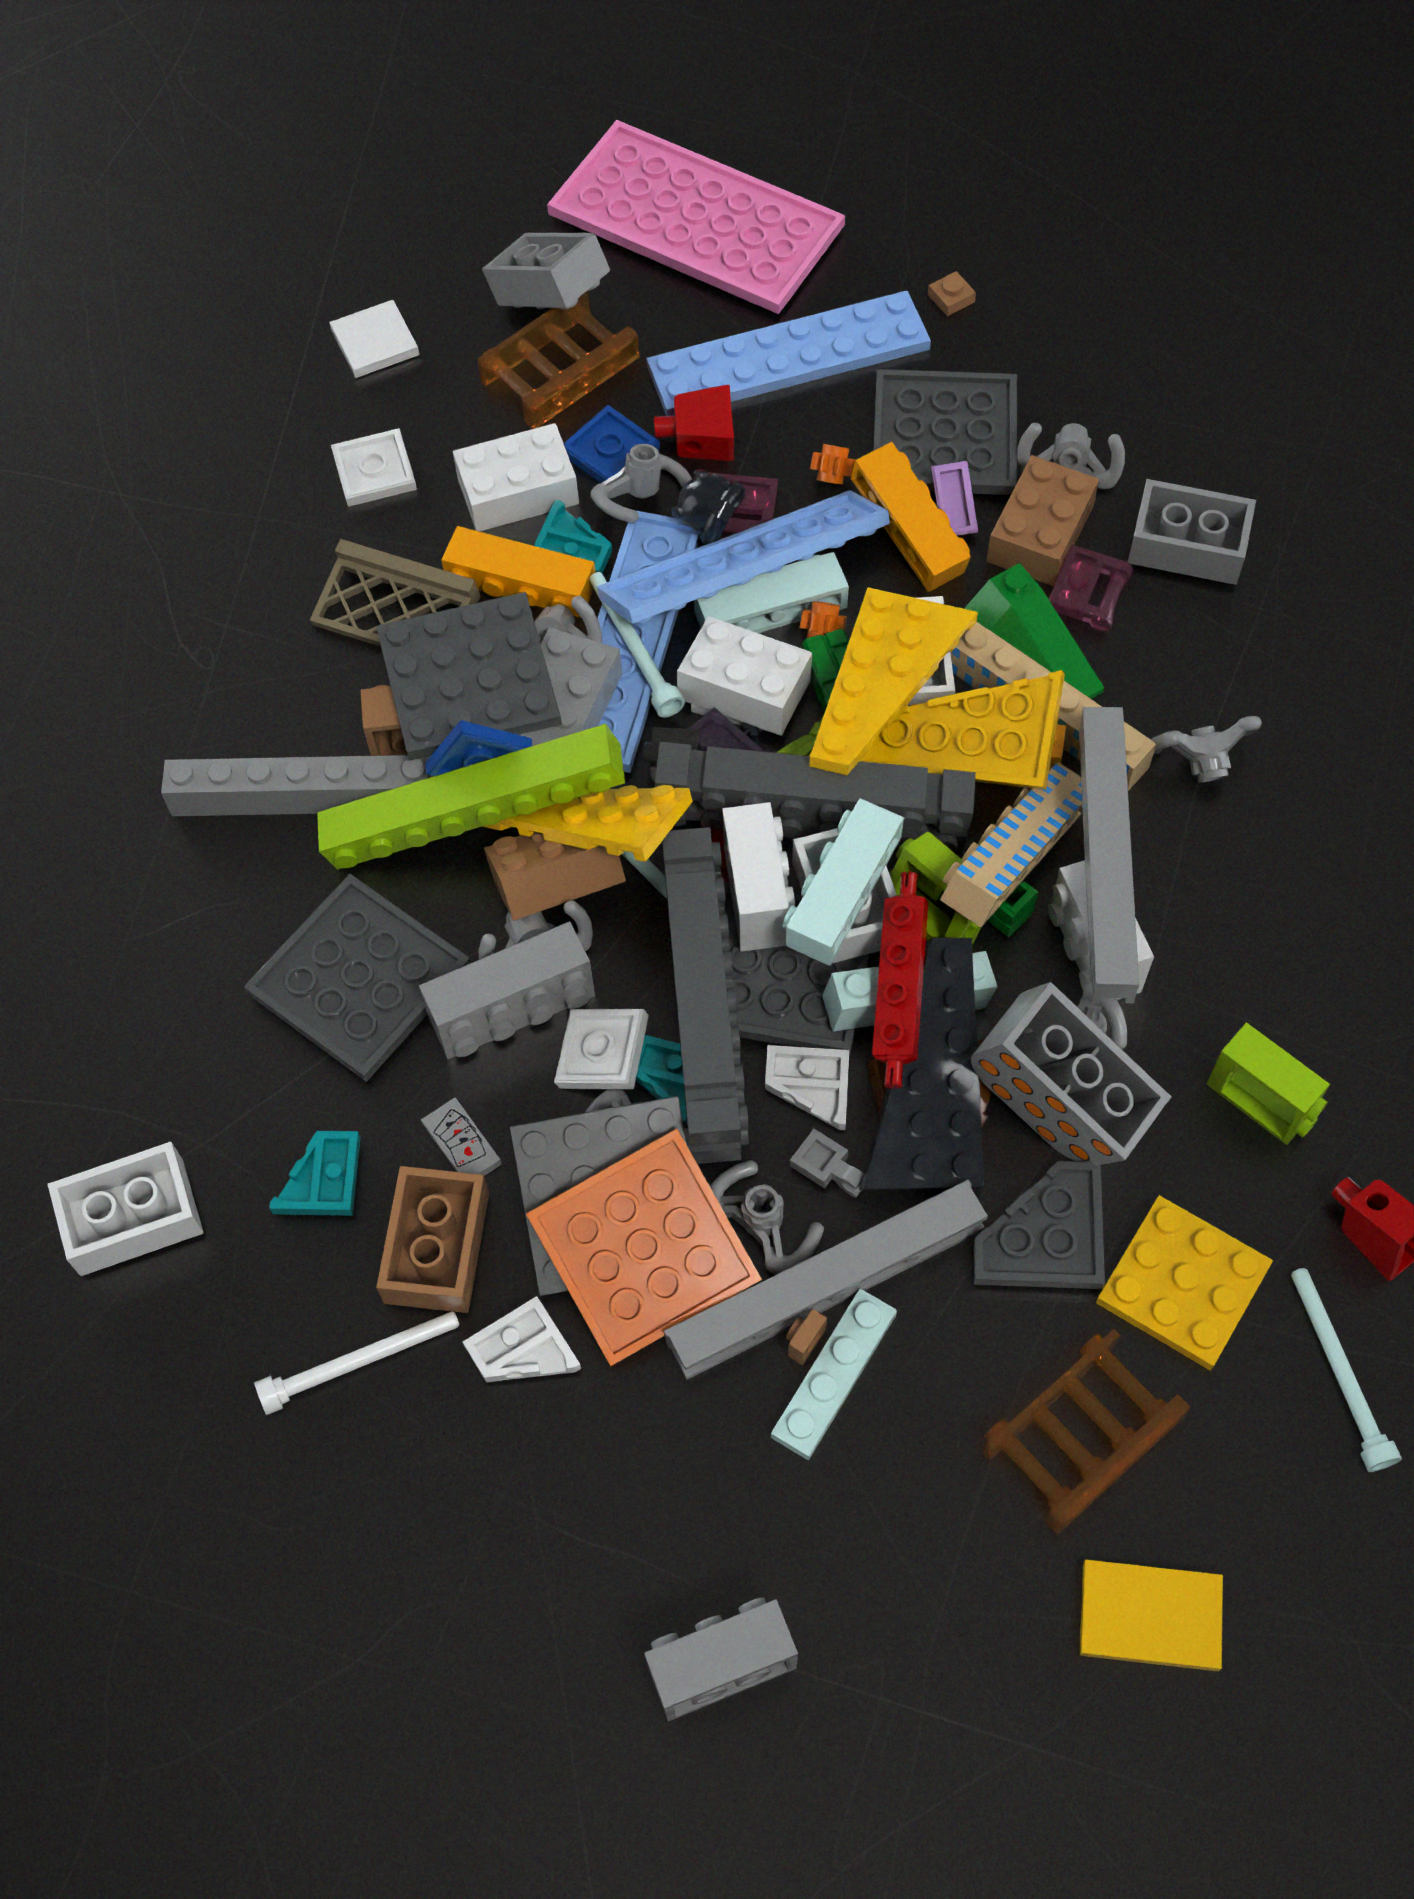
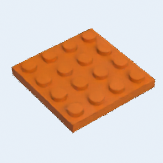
M677 1128L526 1213L610 1366L663 1337L664 1330L735 1296L762 1280Z

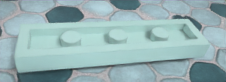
M859 1289L771 1432L772 1439L809 1461L897 1314L895 1308Z

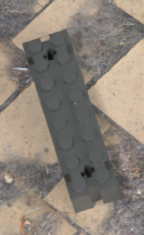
M660 742L655 787L671 785L673 788H689L693 801L674 827L686 825V820L701 821L700 824L703 828L710 827V830H720L723 828L722 808L770 802L773 817L781 818L783 837L809 836L838 828L846 810L853 811L859 798L904 817L902 837L897 847H900L909 838L915 840L929 831L952 852L964 851L967 832L973 816L976 772L944 769L943 774L928 773V768L859 761L848 775L809 767L810 756L707 746V751L691 750V745Z
M710 827L672 830L662 842L690 1152L697 1164L741 1160V1145H749L747 1105L744 1100L743 1066L740 1061L741 1049L739 1027L736 1021L735 988H733L732 958L728 943L727 914H725L724 880L721 875L720 842H712Z

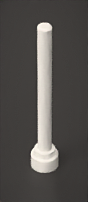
M451 1311L282 1380L281 1376L273 1379L272 1376L256 1381L254 1384L266 1415L283 1409L282 1404L290 1401L289 1396L458 1328L459 1321L455 1312Z

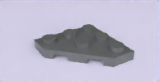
M1058 1161L1031 1189L1028 1188L990 1227H986L977 1235L973 1242V1284L1103 1289L1105 1285L1101 1165L1096 1166L1091 1162Z

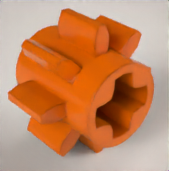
M823 444L822 453L813 452L810 469L818 470L816 480L843 485L844 475L851 477L856 460L848 458L849 448Z
M813 601L811 610H802L799 628L808 629L806 638L817 635L825 636L826 633L831 631L845 630L847 616L839 615L840 605Z

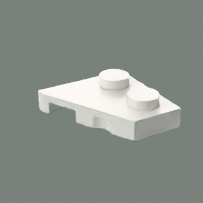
M768 1045L765 1089L839 1130H845L849 1050Z
M537 1296L463 1341L465 1349L486 1382L572 1373L581 1369L579 1361Z

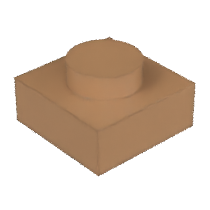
M957 271L928 285V296L946 316L975 302L976 292Z
M812 1309L805 1320L801 1317L796 1319L786 1336V1339L790 1341L788 1357L801 1365L804 1364L826 1331L827 1317Z

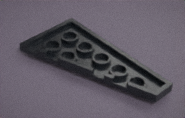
M931 938L927 940L917 1060L903 1064L902 1088L886 1089L880 1110L882 1113L876 1137L873 1138L871 1143L869 1163L866 1174L862 1176L859 1190L952 1188L968 1179L972 1184L971 1188L984 1187L979 1077L971 1064V1057L977 1050L972 938Z

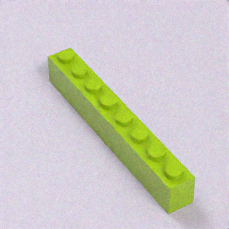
M603 724L317 812L319 852L337 870L351 868L361 862L388 857L392 853L411 847H421L428 842L448 836H458L465 831L481 826L495 825L501 820L521 814H531L538 809L558 803H568L575 798L591 793L605 792L611 787L625 784L621 745L609 727Z

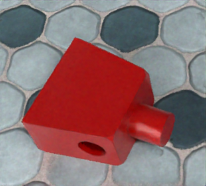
M730 385L677 394L674 397L675 415L654 417L655 438L676 437L678 456L683 458L734 461V432Z
M1349 1177L1343 1179L1331 1193V1196L1345 1208L1341 1229L1348 1239L1390 1282L1414 1263V1205L1382 1180H1375L1365 1189H1361Z

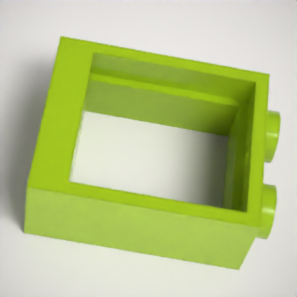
M928 831L915 840L909 838L899 847L896 852L898 860L889 874L897 895H900V874L905 871L907 874L908 871L916 873L917 869L941 890L945 891L948 886L943 882L946 873L956 861L962 864V859ZM916 889V895L925 897L921 892H919ZM926 898L929 903L926 941L931 938H972V944L974 943L981 927L957 911L953 919H950Z
M1247 1022L1221 1051L1206 1083L1286 1145L1296 1134L1304 1138L1317 1122L1318 1115L1328 1103L1322 1097L1330 1085Z

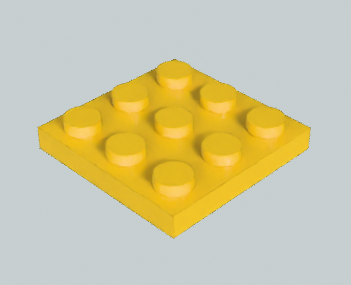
M1159 1195L1097 1298L1096 1304L1211 1371L1273 1260Z

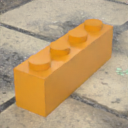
M890 442L855 460L851 480L864 498L888 510L890 524L883 527L927 592L964 574L971 558L969 547L963 538L957 537L950 526V521L945 511L937 508L931 499L930 491L925 482L918 480L911 470L908 457L903 452H899L893 442Z
M460 526L456 527L441 559L443 570L474 579L478 590L490 596L505 597L526 592L530 606L546 608L547 606L552 607L560 604L567 607L574 616L580 618L581 616L572 607V599L575 596H581L589 603L594 591L589 581L590 576L595 573V563L593 561Z

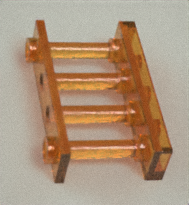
M586 291L578 298V303L567 310H560L559 308L550 309L479 357L477 360L481 383L487 386L500 377L523 398L522 406L525 423L531 429H535L638 359V333L628 326L619 333L612 334L591 315L589 291ZM580 323L602 344L593 351L586 352L565 332ZM553 341L576 362L565 370L560 371L538 350ZM527 359L549 381L539 388L533 389L512 368Z
M1115 1329L1104 1338L1099 1333L1092 1337L1080 1350L1083 1357L1010 1423L1003 1418L985 1435L989 1442L986 1444L983 1455L988 1460L1003 1449L1050 1500L1048 1505L1052 1510L1045 1522L1057 1535L1173 1429L1190 1409V1406L1178 1394L1168 1403L1162 1398L1157 1400L1110 1352L1120 1337V1334ZM1095 1364H1098L1145 1412L1143 1418L1147 1423L1137 1432L1131 1427L1126 1429L1079 1380ZM1064 1392H1067L1114 1441L1111 1446L1116 1451L1106 1461H1103L1099 1456L1094 1458L1048 1409ZM1033 1420L1082 1470L1080 1476L1084 1481L1073 1491L1068 1486L1063 1488L1016 1438Z

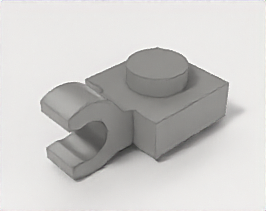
M813 1129L790 1159V1167L823 1188L833 1179L841 1189L855 1198L862 1191L859 1190L862 1176L865 1174L845 1162L848 1158V1150L821 1132Z

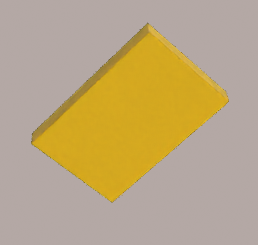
M1084 1560L1079 1656L1219 1672L1222 1669L1223 1575Z

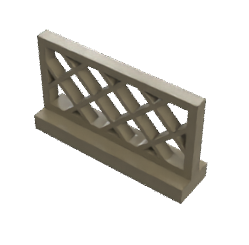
M340 539L335 550L338 558L309 621L313 626L381 647L377 628L374 627L367 631L359 629L355 620L375 611L380 625L422 616L431 611L435 613L437 608L448 603L460 607L479 602L481 595L474 579ZM344 571L357 574L361 580V583L341 591L338 584ZM381 583H387L392 586L395 593L374 601L369 588ZM366 591L371 603L351 612L345 599ZM414 593L425 595L427 604L409 612L407 611L402 600L403 598ZM342 601L347 612L346 615L335 620L324 618L328 607ZM399 601L404 614L384 623L379 609Z

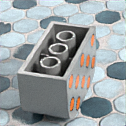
M1051 982L1020 993L971 1057L972 1067L983 1083L1050 1146L1075 1162H1091L1098 1166L1126 1160L1171 1098L1157 1082Z

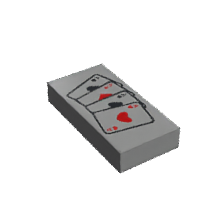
M456 1097L421 1119L422 1125L456 1172L485 1176L502 1165L498 1155Z

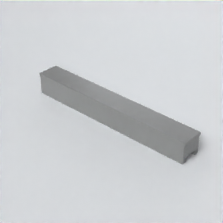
M1083 707L1079 729L1091 1003H1100L1101 998H1125V1003H1134L1137 989L1139 988L1123 707Z
M969 1179L664 1330L665 1343L668 1349L672 1350L686 1380L791 1328L798 1317L805 1320L812 1309L821 1313L855 1296L859 1289L865 1291L982 1232L985 1229L982 1222L987 1220L988 1215L971 1189L972 1184Z

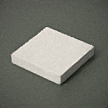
M394 300L329 322L331 331L355 378L419 355L418 346Z
M399 428L331 445L348 507L417 490Z
M570 1009L554 1083L560 1089H634L649 1015L644 1009Z

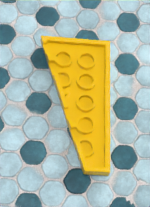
M868 587L810 754L809 767L848 775L873 746L874 739L884 727L888 728L895 720L896 713L903 705H907L934 674L943 657L949 651L952 652L965 631H970L977 623L978 612Z
M1063 670L1048 673L1047 676L1029 680L1024 678L1012 681L1013 683L989 689L987 687L930 699L926 703L912 706L903 705L896 713L895 720L888 728L884 727L874 739L873 746L860 761L928 768V773L943 774L944 769L976 772L975 782L1046 790L1065 673Z
M629 785L619 789H609L605 792L591 793L575 798L568 803H558L538 809L531 814H521L501 820L495 825H485L482 827L500 831L516 827L519 835L528 837L533 835L535 831L542 833L546 841L587 850L600 845L606 847L607 853L610 855L620 856L624 853L623 851H628L634 854L635 860L646 862L693 801L689 788H673L671 785H661L655 788L638 789L636 786Z

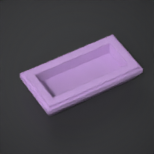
M962 461L931 466L937 508L945 511L955 534L959 536L978 533L968 462Z

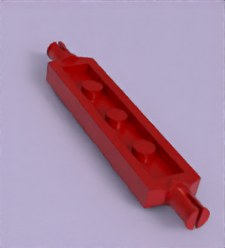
M906 871L900 874V895L885 898L872 1056L877 1061L886 1064L884 1087L894 1089V1087L896 1089L902 1088L903 1064L916 1061L918 1055L929 903L925 897L916 895L918 874L908 871V874Z

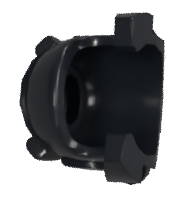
M698 469L693 473L694 478L688 481L678 495L677 506L672 507L671 512L673 517H681L683 519L682 524L700 534L697 542L705 546L720 539L732 515L746 497L744 495L746 489L739 482L734 481L731 484L728 480L715 473L708 475L704 469Z

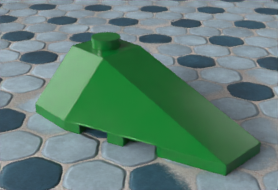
M1020 563L989 579L964 608L978 612L977 622L1050 672L1063 670L1065 673L1064 681L1090 699L1104 692V686L1048 597Z

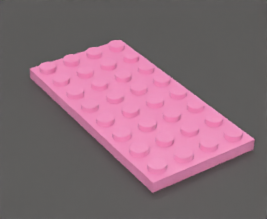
M619 120L613 123L547 204L548 214L590 233H595L599 237L777 314L782 311L845 225V215Z

